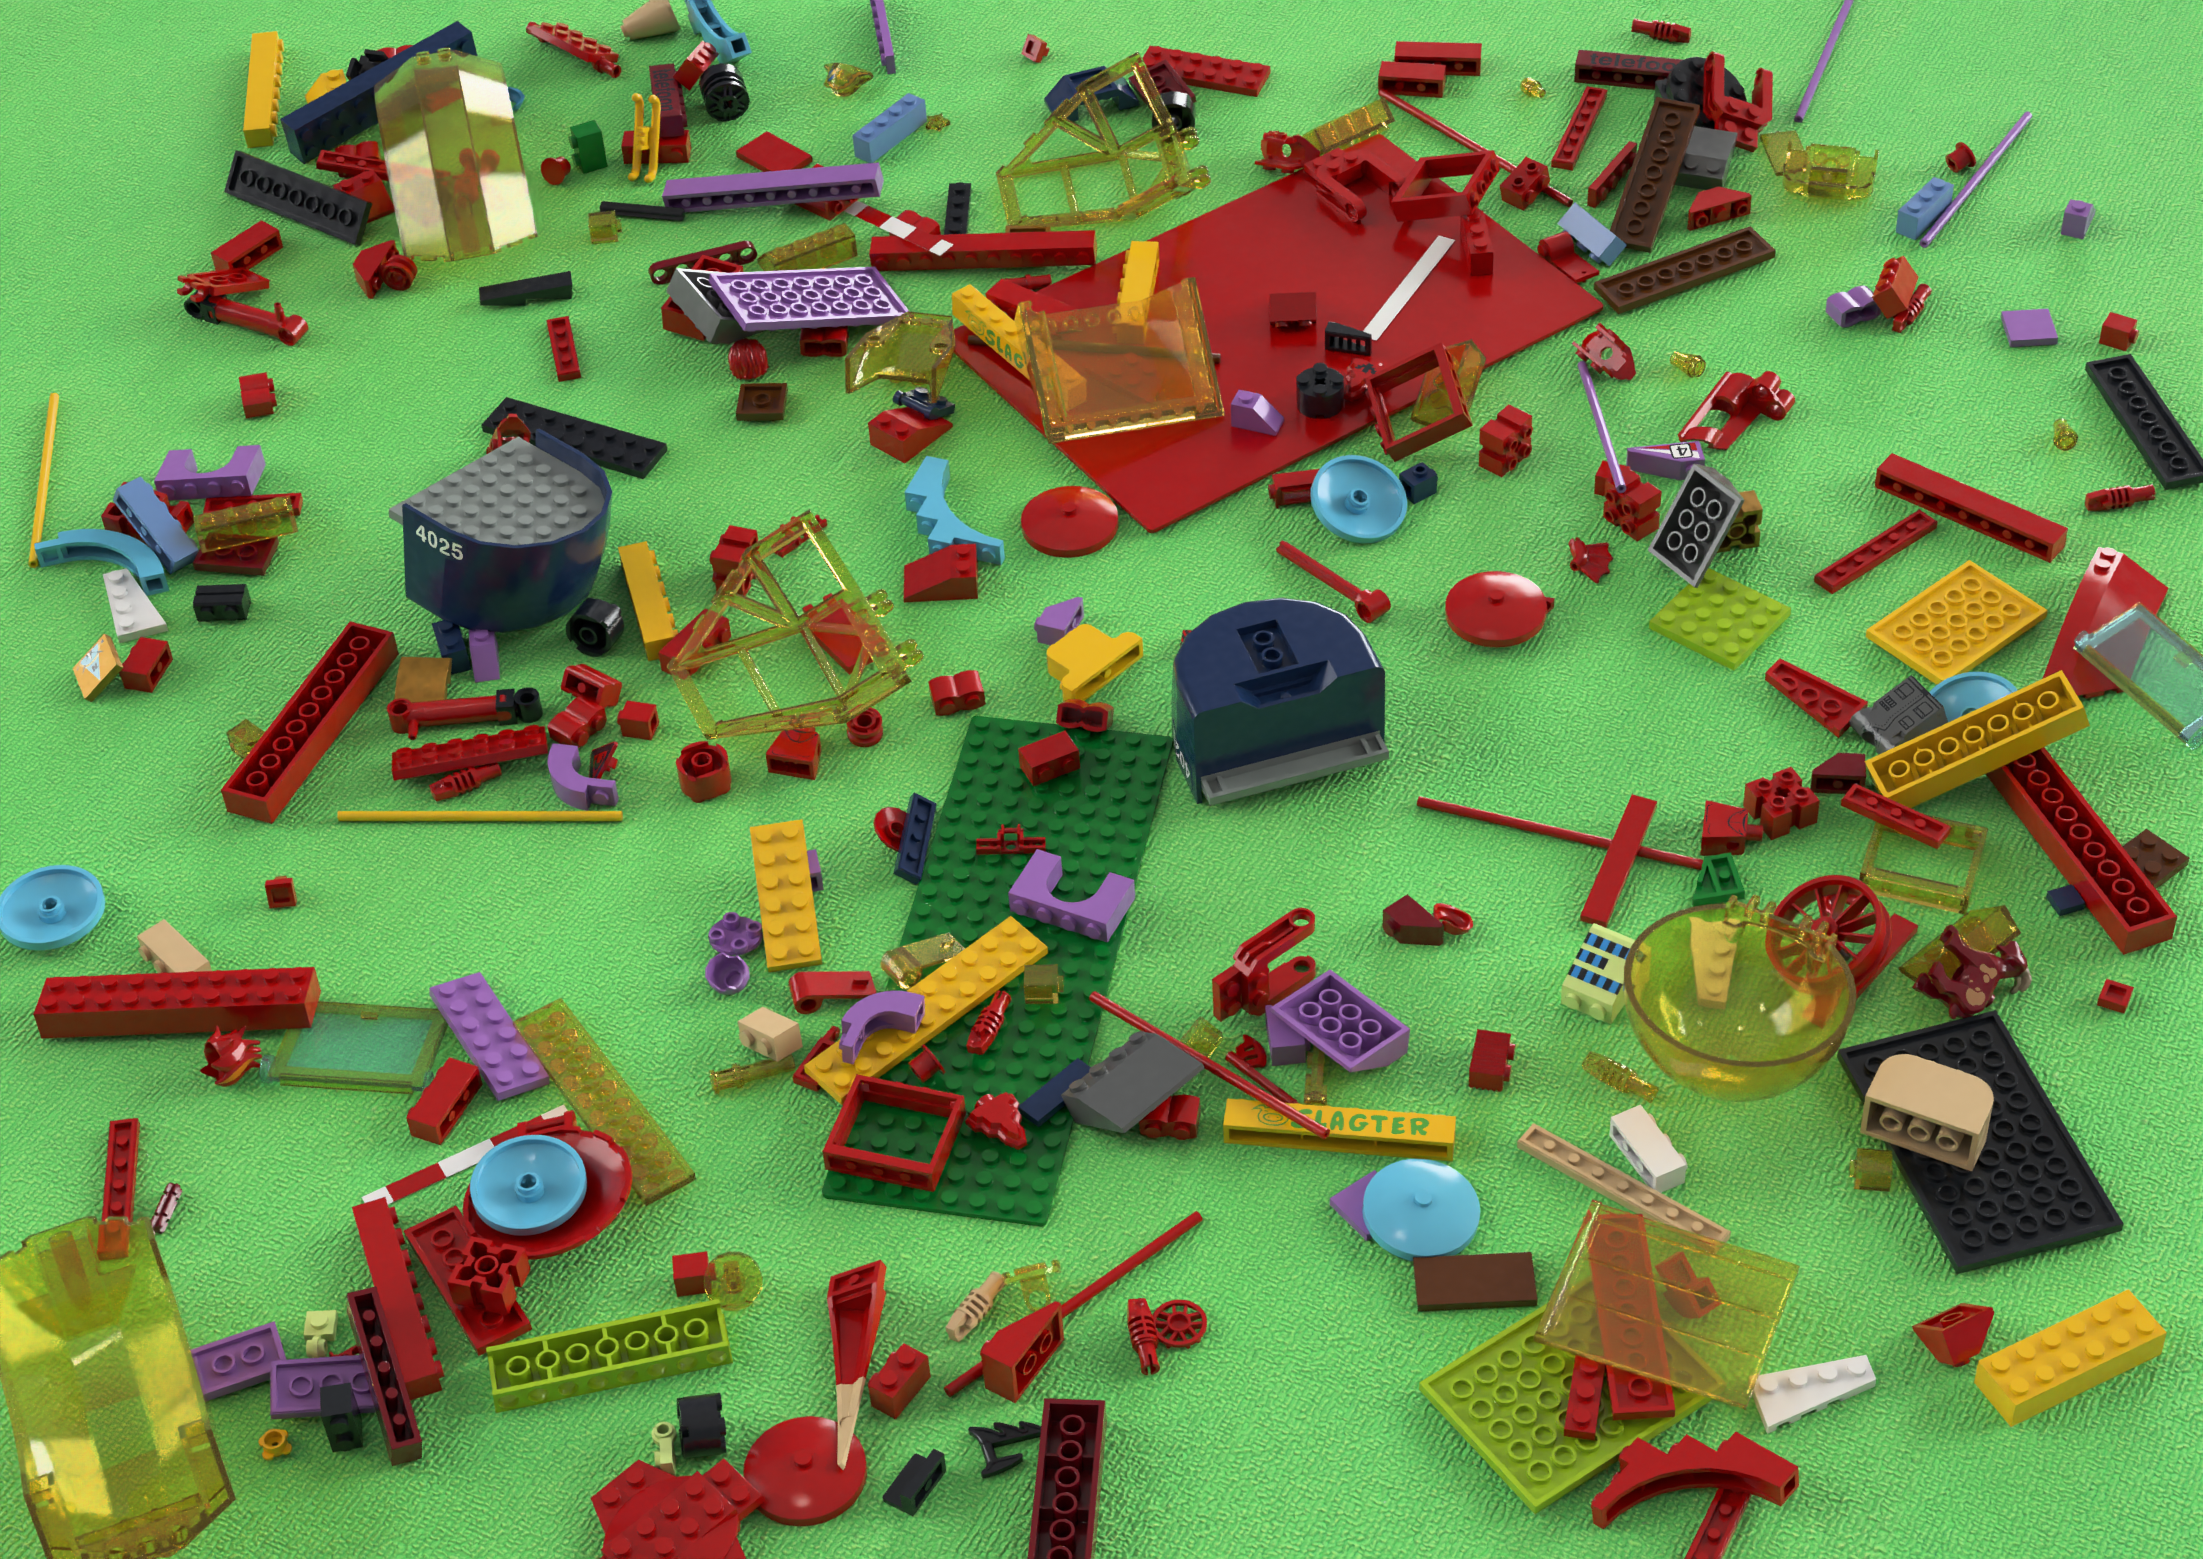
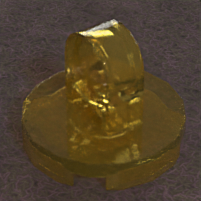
M728 1251L717 1255L708 1264L704 1272V1290L708 1299H719L721 1309L726 1311H739L749 1307L762 1290L763 1277L758 1263L751 1256L742 1252Z
M1059 1260L1051 1261L1052 1267H1047L1045 1262L1017 1268L1014 1269L1015 1276L1011 1277L1009 1272L1001 1274L1004 1286L1020 1284L1027 1308L1032 1312H1036L1051 1304L1047 1277L1062 1272ZM1034 1291L1045 1293L1047 1300L1044 1306L1036 1308L1030 1304L1029 1297Z

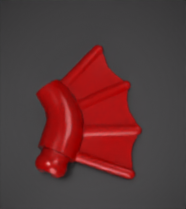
M1578 537L1575 540L1573 538L1570 539L1568 546L1573 557L1569 565L1573 571H1582L1593 582L1598 584L1601 576L1610 573L1608 564L1613 560V557L1608 551L1609 543L1585 545Z

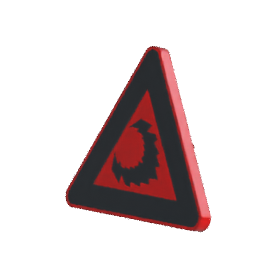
M613 741L592 750L590 754L589 778L601 779L604 771L610 772V769L615 770L618 759L612 756L618 746L617 742Z

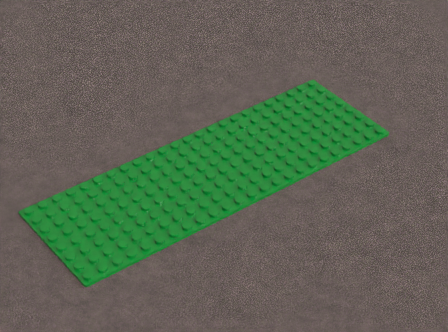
M973 716L971 718L885 991L909 990L1010 916L1048 947V954L999 989L1001 994L1002 991H1005L1011 996V1002L1003 1014L1004 1023L993 1043L983 1055L968 1053L966 1044L977 1018L983 1008L990 1005L994 994L924 1044L944 1068V1075L938 1071L924 1083L917 1078L909 1067L908 1062L923 1052V1049L920 1047L878 1078L964 1096L966 1116L935 1191L931 1192L828 1170L822 1188L824 1198L1040 1227L1047 1224L1074 1123L1067 1106L1065 1105L1040 1127H1037L1021 1115L1020 1125L1025 1129L1027 1145L1019 1150L1005 1145L999 1138H989L982 1132H974L966 1125L965 1121L974 1110L976 1102L986 1094L996 1097L1007 1092L1008 1094H1013L1020 1105L1077 1058L1089 1065L1103 1008L1091 1002L1089 997L1094 991L1107 997L1129 909L1108 942L1092 939L1089 936L1074 931H1068L1049 923L1018 915L1010 911L1008 892L1034 853L976 855V839L997 838L998 829H1001V824H1004V828H1017V825L1020 824V827L1024 828V838L1045 837L1046 852L1060 856L1062 861L1063 875L1051 892V895L1064 902H1081L1089 899L1099 890L1109 872L1133 879L1134 886H1136L1173 746L1172 737L1115 730L1093 732L1083 727L1066 728L1059 724ZM1066 731L1079 749L1080 769L1033 786L1020 768L1018 748ZM1017 833L1005 834L1004 841L1017 840ZM1008 845L1006 848L1012 850L1015 849L1016 846ZM864 1100L845 1147L930 1164L949 1117Z

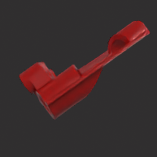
M1765 371L1760 377L1755 379L1744 373L1731 374L1730 372H1725L1679 432L1678 438L1680 442L1701 441L1708 444L1707 448L1727 450L1760 413L1773 420L1779 421L1784 419L1794 405L1795 397L1790 391L1779 388L1781 379L1772 371ZM1710 410L1724 411L1731 416L1721 430L1697 426Z

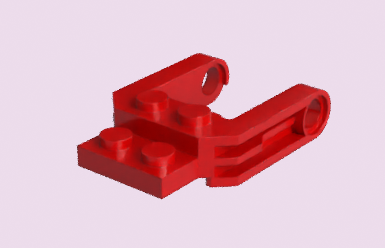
M1712 51L1707 56L1704 64L1703 113L1710 121H1715L1716 130L1738 133L1735 147L1754 152L1758 148V133L1772 120L1773 73L1764 68H1759L1755 72L1757 75L1752 91V104L1730 96L1727 97L1724 95L1725 57L1723 54Z
M1338 147L1304 164V172L1316 180V195L1352 222L1363 219L1367 215V210L1364 202L1345 188V185L1364 176L1388 195L1391 194L1395 197L1406 180L1405 177L1369 151L1352 150L1346 153Z
M1307 908L1293 909L1239 945L1233 955L1235 963L1212 979L1213 1016L1222 1022L1229 1016L1235 1015L1241 1008L1250 1015L1261 1016L1265 1013L1266 1005L1274 1006L1315 978L1316 963L1309 955L1307 957L1298 956L1287 963L1284 962L1270 973L1268 964L1315 931V915L1311 910ZM1299 919H1303L1309 922L1305 926H1298L1294 924V922ZM1298 966H1306L1309 968V970L1306 972H1297L1295 968Z

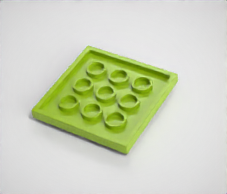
M1708 568L1698 588L1693 587L1690 583L1684 587L1649 621V629L1734 671L1791 615V607Z

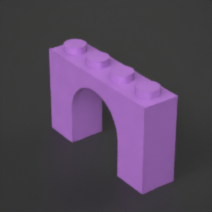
M260 445L237 446L232 459L224 467L208 473H196L198 468L192 449L169 450L154 483L158 492L167 494L169 501L252 496L266 463Z
M1037 849L1008 892L1010 911L1043 923L1064 928L1068 931L1089 936L1092 939L1108 942L1135 899L1134 880L1109 872L1099 890L1092 897L1081 902H1064L1051 895V892L1063 875L1061 857Z

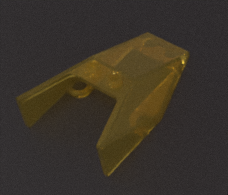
M907 311L865 333L845 358L846 393L851 394L877 379H889L893 383L907 381L912 382L914 385L928 384L932 403H937L955 350L952 316Z

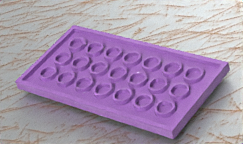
M875 267L711 273L708 281L742 329L748 332H755L756 330L775 331L777 329L796 330L798 328L817 329L819 327L837 328L839 326L858 327L860 325L878 326L880 324L898 325L910 323L912 318L911 312Z

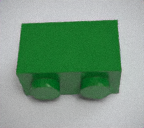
M592 120L570 127L571 136L568 138L570 146L574 149L575 153L572 154L575 167L579 166L583 174L608 167L602 131L596 121Z

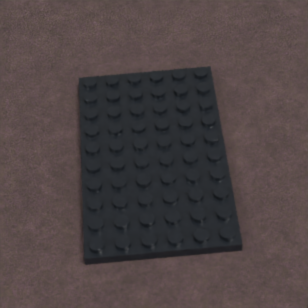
M1996 1010L1838 1050L1837 1058L1863 1105L1866 1093L1882 1062L1889 1057L1900 1054L1918 1056L1956 1070H1961L1982 1079L1991 1088L1994 1101L1987 1138L1973 1171L1884 1141L1957 1274L2122 1231L2124 1223Z

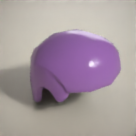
M719 953L709 960L705 968V978L718 993L734 995L745 988L750 978L749 967L738 955L730 956L725 953Z

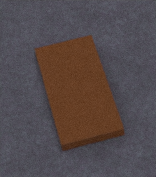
M1531 1252L1413 1257L1418 1311L1537 1306V1292Z

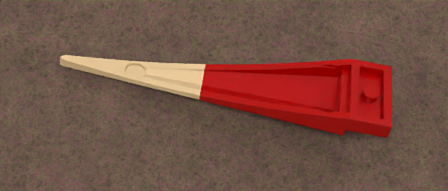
M882 1260L831 1276L829 1282L827 1303L833 1342L837 1392V1464L842 1470L846 1466L886 1296V1291L883 1288L887 1267Z

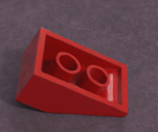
M909 407L885 410L868 422L870 445L903 463L908 462L953 427V423L942 417L929 420L924 417V414Z
M976 544L950 545L905 565L904 603L978 599Z
M1055 1301L997 1331L991 1340H987L983 1344L980 1356L982 1358V1373L986 1389L1013 1403L1018 1401L1064 1340L1061 1303Z

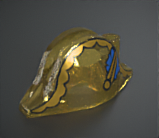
M829 63L824 65L828 75L823 84L831 88L837 96L845 97L855 93L874 76L871 72L852 65Z

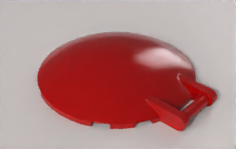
M573 1110L564 1112L562 1116L541 1121L517 1123V1137L524 1135L554 1137L570 1145L579 1154L586 1171L587 1189L578 1210L563 1224L549 1231L527 1236L510 1235L491 1228L478 1216L472 1202L469 1184L463 1201V1218L471 1236L492 1240L495 1248L501 1249L503 1243L524 1247L528 1260L543 1259L568 1252L583 1245L601 1233L617 1217L631 1191L632 1167L624 1148L615 1143L613 1138L606 1133L596 1129L593 1132L581 1130V1127L577 1126Z

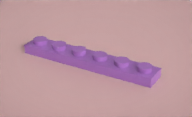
M870 0L881 64L886 66L887 74L896 73L895 60L884 1Z

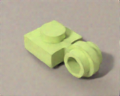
M336 1310L307 1311L303 1336L306 1342L308 1358L327 1357V1341H335L338 1323Z
M659 1422L652 1430V1439L655 1444L660 1446V1451L654 1452L655 1467L676 1476V1454L674 1450V1441L677 1437L676 1429L668 1422Z

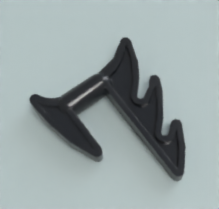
M1020 1421L1019 1428L1001 1422L993 1423L995 1430L985 1427H969L968 1432L978 1440L986 1462V1467L982 1470L981 1477L985 1479L995 1476L1023 1462L1022 1453L997 1458L994 1448L1038 1438L1041 1434V1426Z

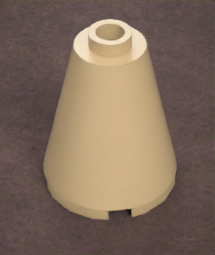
M649 0L622 20L624 25L620 26L625 38L629 36L631 40L677 32L681 29L669 0Z

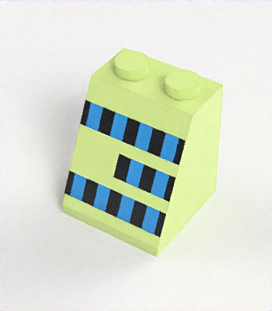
M1594 923L1562 984L1561 1004L1590 1015L1597 1020L1612 1024L1641 981L1644 943Z

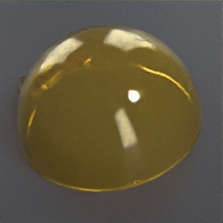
M1755 894L1747 904L1737 901V896L1732 895L1726 904L1694 906L1679 910L1654 922L1637 937L1628 952L1624 966L1623 991L1626 1012L1632 1030L1644 1052L1665 1075L1679 1085L1696 1094L1721 1101L1753 1102L1769 1099L1787 1093L1807 1082L1831 1060L1839 1049L1852 1022L1857 1000L1854 977L1843 956L1835 948L1838 935L1834 933L1831 936L1826 935L1829 928L1828 922L1822 921L1816 930L1810 929L1813 920L1812 916L1805 915L1800 924L1788 921L1774 915L1776 903L1773 901H1769L1763 910L1757 909L1760 904V896Z

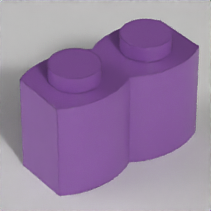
M1857 286L1848 292H1838L1828 297L1825 312L1840 327H1850L1859 321H1869L1880 315L1881 310L1872 298L1873 292L1867 286Z

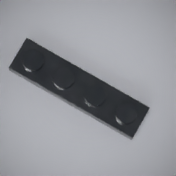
M949 183L944 235L968 234L972 193L971 183Z

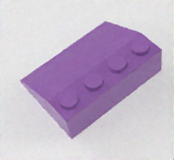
M1331 969L1270 1009V1012L1350 1073L1389 1066L1408 1051L1410 1028Z

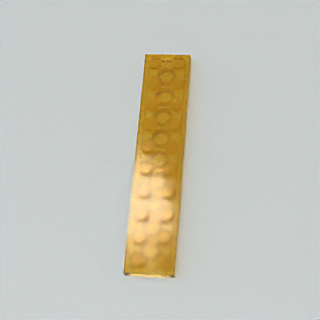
M562 998L513 1021V1026L590 1132H593L595 1129L611 1136L615 1143L624 1148L632 1167L631 1187L645 1206L696 1180L695 1172Z

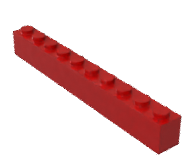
M1095 230L934 235L953 244L952 247L939 256L899 236L872 237L869 251L871 267H875L878 271L1096 265L1097 240Z

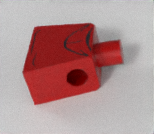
M805 722L801 724L800 729L786 727L781 731L765 754L768 773L810 780L816 779L821 756L820 735L815 732L816 729L812 724Z
M1706 800L1700 855L1712 856L1725 853L1742 855L1745 850L1746 840L1762 842L1763 826L1747 824L1748 810L1745 808Z

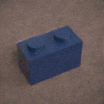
M446 620L432 623L441 658L452 659L451 675L471 670L459 626Z

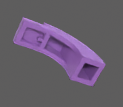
M552 744L548 754V769L554 792L564 803L586 811L589 810L591 803L610 806L617 805L619 797L614 780L588 778L578 774L581 766L578 746Z
M884 991L867 996L854 1004L841 1020L842 1036L839 1042V1049L842 1050L843 1062L854 1064L864 1041L878 1030L894 1028L915 1034L925 1014L924 996L907 991Z

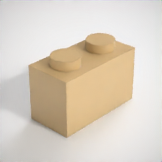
M761 1007L738 1021L739 1039L742 1045L777 1062L803 1047L799 1023L765 1007Z

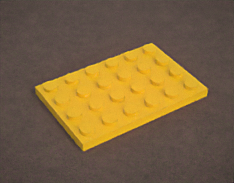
M1968 560L1866 630V638L1938 685L1947 678L1969 672L2044 620L2048 610L1971 560Z

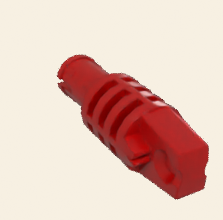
M1636 18L1632 22L1631 32L1646 34L1652 39L1657 37V40L1663 38V41L1669 39V42L1689 43L1691 39V28L1678 25L1677 23L1671 24V22L1665 23V21L1659 22V20L1650 22Z
M1920 284L1912 294L1908 308L1893 316V331L1901 333L1907 325H1911L1924 309V302L1932 292L1927 284Z
M2150 484L2133 488L2124 485L2116 488L2101 489L2086 494L2085 507L2088 511L2131 507L2136 502L2154 500L2155 488Z
M498 763L486 764L477 768L469 767L466 768V771L462 769L459 771L460 773L454 772L453 776L449 774L429 785L435 801L457 797L459 793L461 795L465 794L466 790L470 792L473 790L472 788L478 789L481 783L502 776V772Z
M1000 990L996 991L990 1005L981 1011L966 1044L968 1053L983 1055L993 1043L1004 1023L1003 1014L1011 1002V996L1007 992L1002 991L1001 994Z
M1146 1298L1128 1299L1127 1325L1132 1349L1138 1353L1141 1373L1148 1375L1147 1367H1149L1151 1375L1156 1374L1160 1370V1365L1156 1354L1158 1338L1152 1313Z

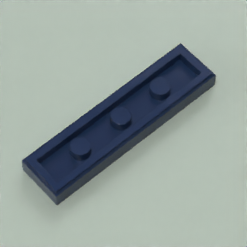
M914 792L909 799L893 874L917 885L921 881L937 803Z

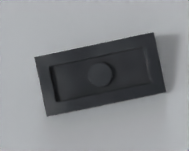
M933 1449L927 1458L917 1453L914 1454L883 1495V1501L914 1516L946 1472L944 1453Z

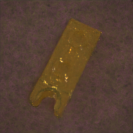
M1314 1045L1313 1052H1308L1307 1069H1312V1072L1306 1073L1304 1103L1305 1105L1325 1106L1327 1105V1085H1323L1325 1053Z

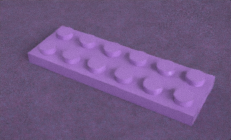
M480 972L429 988L431 999L474 1065L478 1066L481 1076L498 1101L549 1084L548 1073Z

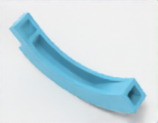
M77 529L58 532V539L34 543L41 568L78 560L106 561L131 571L141 582L146 596L169 591L159 558L146 544L129 535L102 529Z

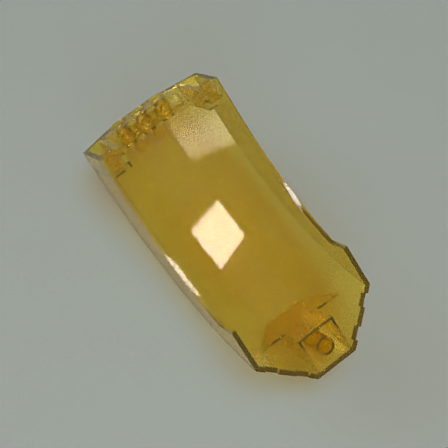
M449 47L438 49V53L429 54V51L416 53L415 57H411L374 85L379 129L404 256L411 260H414V256H420L421 261H436L437 257H443L445 262H452L501 252V246L507 244V247L511 248L523 243L522 238L528 236V239L538 237L511 102L501 63L458 50H450Z
M86 1216L30 1235L21 1241L23 1246L15 1253L14 1250H9L0 1257V1379L18 1454L23 1496L46 1559L168 1558L175 1555L179 1550L184 1549L236 1500L204 1383L150 1217H140L137 1219V1222H129L127 1217L109 1216L105 1219L106 1221H97L96 1216Z

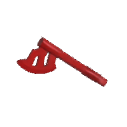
M1244 1034V1043L1236 1047V1053L1230 1051L1226 1055L1225 1060L1280 1101L1292 1104L1298 1103L1287 1092L1254 1069L1265 1067L1267 1055L1258 1041Z

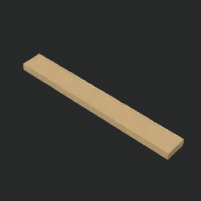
M1534 1123L1517 1141V1148L1634 1213L1643 1214V1218L1712 1256H1715L1730 1238L1731 1231Z

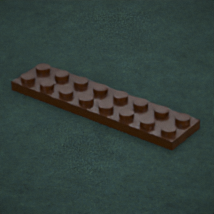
M1656 97L1610 228L1613 234L1627 244L1625 248L1648 253L1652 252L1700 112V105Z
M1749 226L1594 282V290L1617 314H1621L1775 258L1776 250Z

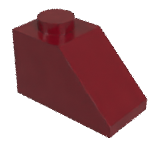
M1837 753L1813 769L1810 784L1811 791L1813 793L1846 794L1854 783L1865 788V754Z
M1408 894L1383 909V930L1400 944L1432 946L1443 944L1444 925Z

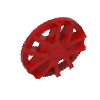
M1188 1300L1168 1301L1160 1305L1152 1315L1158 1343L1165 1344L1168 1349L1170 1347L1191 1348L1190 1345L1196 1342L1200 1343L1207 1329L1205 1312L1200 1306ZM1176 1306H1184L1183 1312H1176ZM1172 1307V1314L1163 1312ZM1188 1308H1191L1196 1312L1188 1314ZM1157 1318H1161L1166 1321H1159L1157 1320ZM1202 1319V1321L1191 1322L1194 1320ZM1157 1328H1160V1329H1163V1330L1159 1333L1158 1330H1157ZM1171 1333V1337L1166 1339L1165 1337ZM1189 1334L1192 1338L1187 1339L1185 1335Z

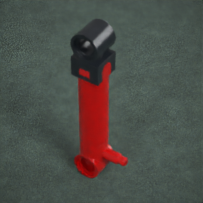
M196 290L192 295H196L198 293V290ZM208 294L201 302H194L189 297L184 302L185 310L194 318L199 319L204 316L206 322L218 325L223 321L279 338L288 346L295 345L309 330L307 322L301 316L293 314L290 317H286L279 302L274 304L275 313L228 300L226 295L212 296Z
M531 687L522 688L516 693L514 688L496 690V695L423 702H410L408 699L398 698L387 705L392 730L398 734L408 733L410 740L417 738L418 727L499 721L500 726L517 724L518 718L524 723H533L538 721L543 715L539 692Z

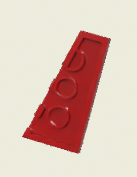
M1781 658L1765 673V680L1838 738L1850 727L1849 721L1851 717L1859 710L1868 707V701Z

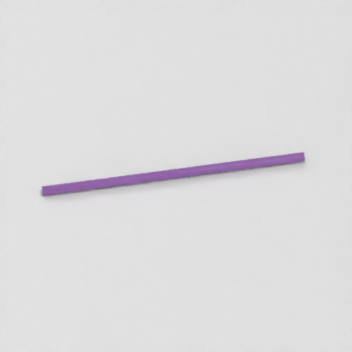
M1844 0L1795 115V122L1801 123L1805 117L1854 0Z
M2027 111L2022 115L1920 241L1922 247L1926 248L2018 136L2032 118L2030 112Z
M1580 361L1577 367L1618 493H1624L1626 485L1586 362Z

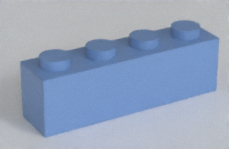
M908 93L853 134L855 157L868 163H873L926 123L925 100Z
M140 476L116 489L113 502L170 574L194 562L198 553L197 544L183 531L181 523L172 517L166 504L157 498L149 483H146Z

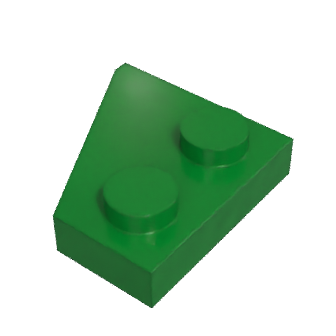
M1725 853L1704 857L1702 871L1699 874L1696 891L1692 897L1693 907L1745 899V890L1732 854Z

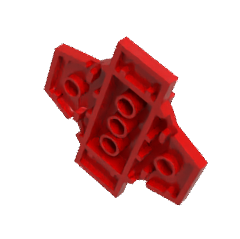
M724 1458L703 1475L697 1471L692 1476L678 1477L638 1459L591 1497L592 1504L605 1533L603 1548L600 1549L603 1556L600 1559H746L737 1539L738 1532H740V1521L764 1502L763 1497Z

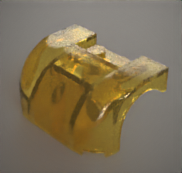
M1788 141L1786 163L1783 164L1782 184L1789 194L1860 202L1868 199L1873 193L1879 150H1875L1874 157L1860 156V151L1854 147L1811 143V146L1806 145L1805 151L1791 149L1792 141Z

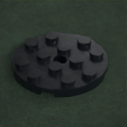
M1686 58L1680 61L1667 77V98L1700 105V112L1695 126L1715 129V121H1710L1703 113L1704 64L1706 58ZM1724 67V95L1747 102L1743 86Z

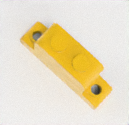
M1082 624L1069 631L1055 644H1052L1046 652L1048 673L1061 682L1060 689L1062 690L1063 701L1068 699L1085 701L1143 657L1142 637L1133 632H1125L1116 638H1111L1092 625Z

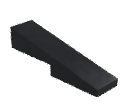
M571 271L479 287L480 305L526 306V299H572Z

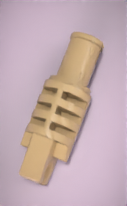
M991 1272L986 1281L979 1288L971 1290L969 1295L956 1308L945 1327L951 1340L960 1342L990 1311L993 1306V1299L1007 1284L1005 1278L1000 1273Z

